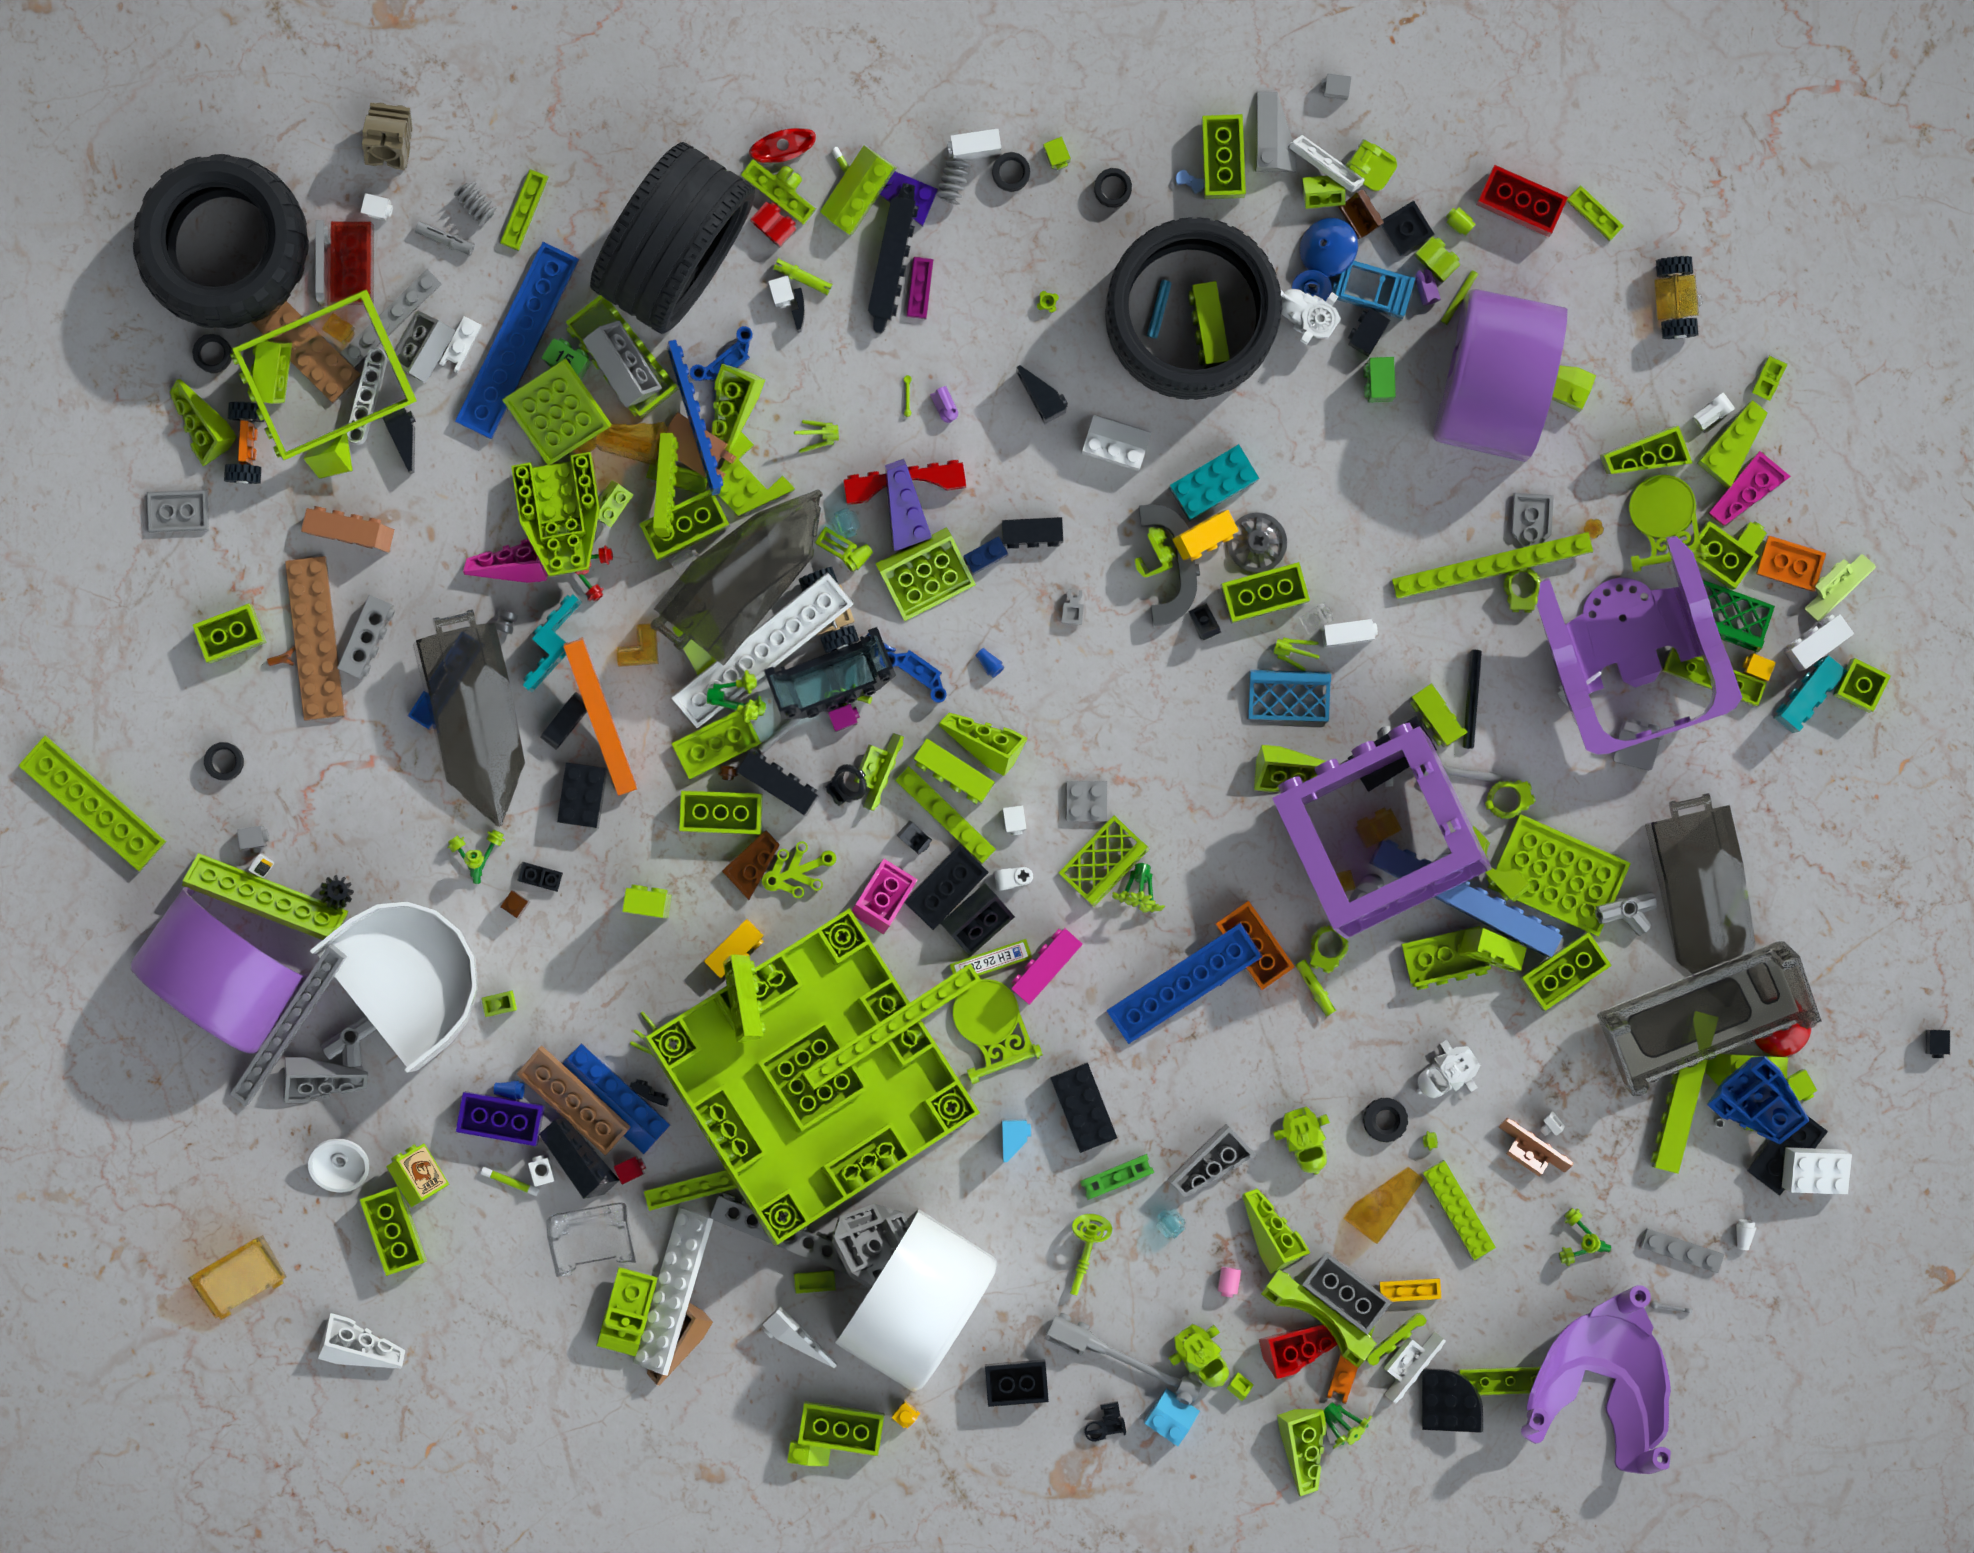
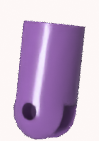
M1425 269L1424 274L1419 270L1415 274V282L1422 305H1430L1440 301L1441 298L1433 273L1429 269Z
M947 386L941 387L935 393L930 394L944 422L951 423L957 419L958 409Z

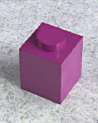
M851 704L828 712L835 732L858 724L857 719L860 718L857 708H852Z

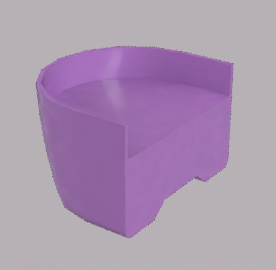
M1479 289L1470 290L1462 303L1457 325V337L1443 399L1439 405L1434 427V439L1439 443L1526 462L1533 455L1537 447L1551 403L1564 346L1568 309Z
M184 887L133 958L131 970L157 996L205 1031L239 1051L248 1054L258 1053L308 976L296 973L280 964L237 935L191 897L195 892L194 890Z

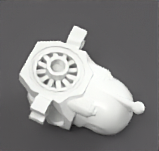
M1289 289L1285 292L1281 290V314L1294 324V330L1304 334L1300 341L1307 345L1312 336L1328 339L1341 320L1336 308L1333 307L1338 296L1331 292L1325 302L1316 295L1312 297L1298 289Z
M1445 1040L1440 1045L1446 1054L1434 1058L1436 1062L1422 1071L1418 1077L1419 1088L1416 1089V1093H1423L1429 1098H1437L1452 1089L1455 1092L1458 1091L1464 1083L1472 1092L1478 1088L1472 1078L1476 1076L1481 1065L1468 1046L1452 1048L1449 1042Z

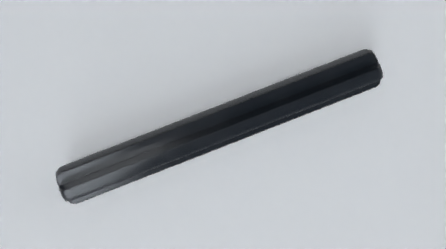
M1476 649L1470 651L1464 726L1468 733L1463 738V748L1473 749L1475 743L1482 651Z

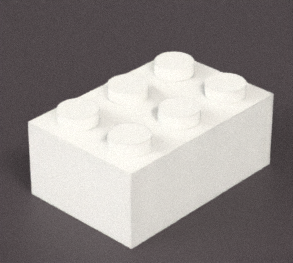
M1833 614L1827 616L1819 622L1820 627L1810 628L1803 634V639H1795L1787 645L1788 650L1784 653L1798 672L1807 669L1854 634L1840 614L1837 616Z
M1786 1148L1782 1188L1795 1193L1848 1194L1852 1154L1839 1149Z

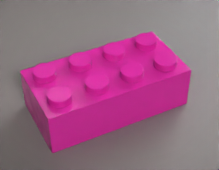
M1066 928L1062 931L1058 929L1051 936L1053 939L1049 946L1044 944L1037 952L1040 956L1036 961L1031 959L1024 967L1027 971L1022 976L1018 974L1011 982L1013 985L1011 989L1029 1005L1083 945Z

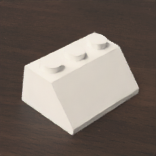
M1094 415L1082 454L1139 471L1151 433Z

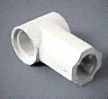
M1723 392L1709 402L1707 407L1696 413L1693 419L1703 431L1716 420L1722 419L1733 411L1735 407Z

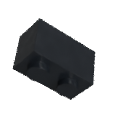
M1371 308L1368 312L1363 311L1358 319L1361 324L1358 329L1353 328L1348 336V339H1350L1348 345L1368 357L1391 321Z

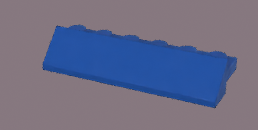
M582 1043L562 1063L631 1127L624 1137L643 1154L669 1128L670 1124L650 1104Z

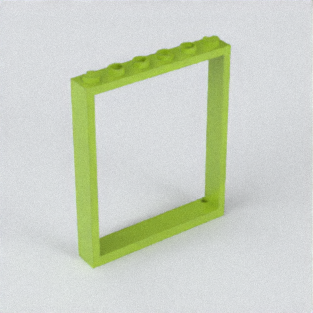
M367 290L358 292L231 348L233 353L230 356L234 365L239 364L242 370L239 372V376L243 384L247 383L250 388L247 393L251 402L256 401L259 407L256 413L260 421H265L267 427L264 430L269 440L273 438L276 444L273 449L277 458L281 457L283 461L417 402ZM361 299L405 399L285 451L240 352Z

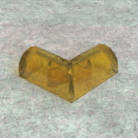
M656 624L636 625L637 645L617 647L618 667L659 664Z

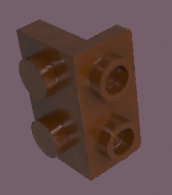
M1363 189L1345 201V205L1338 206L1348 224L1355 231L1358 239L1374 232L1384 224L1380 214L1376 211L1369 196L1366 195Z

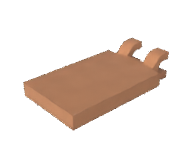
M677 412L664 433H673L677 442H679V449L676 452L678 460L706 478L689 419ZM704 431L706 438H710L712 445L710 452L712 456H715L717 463L722 457L733 464L737 457L725 450L728 444L710 432ZM716 468L717 475L720 474L723 479L726 474Z

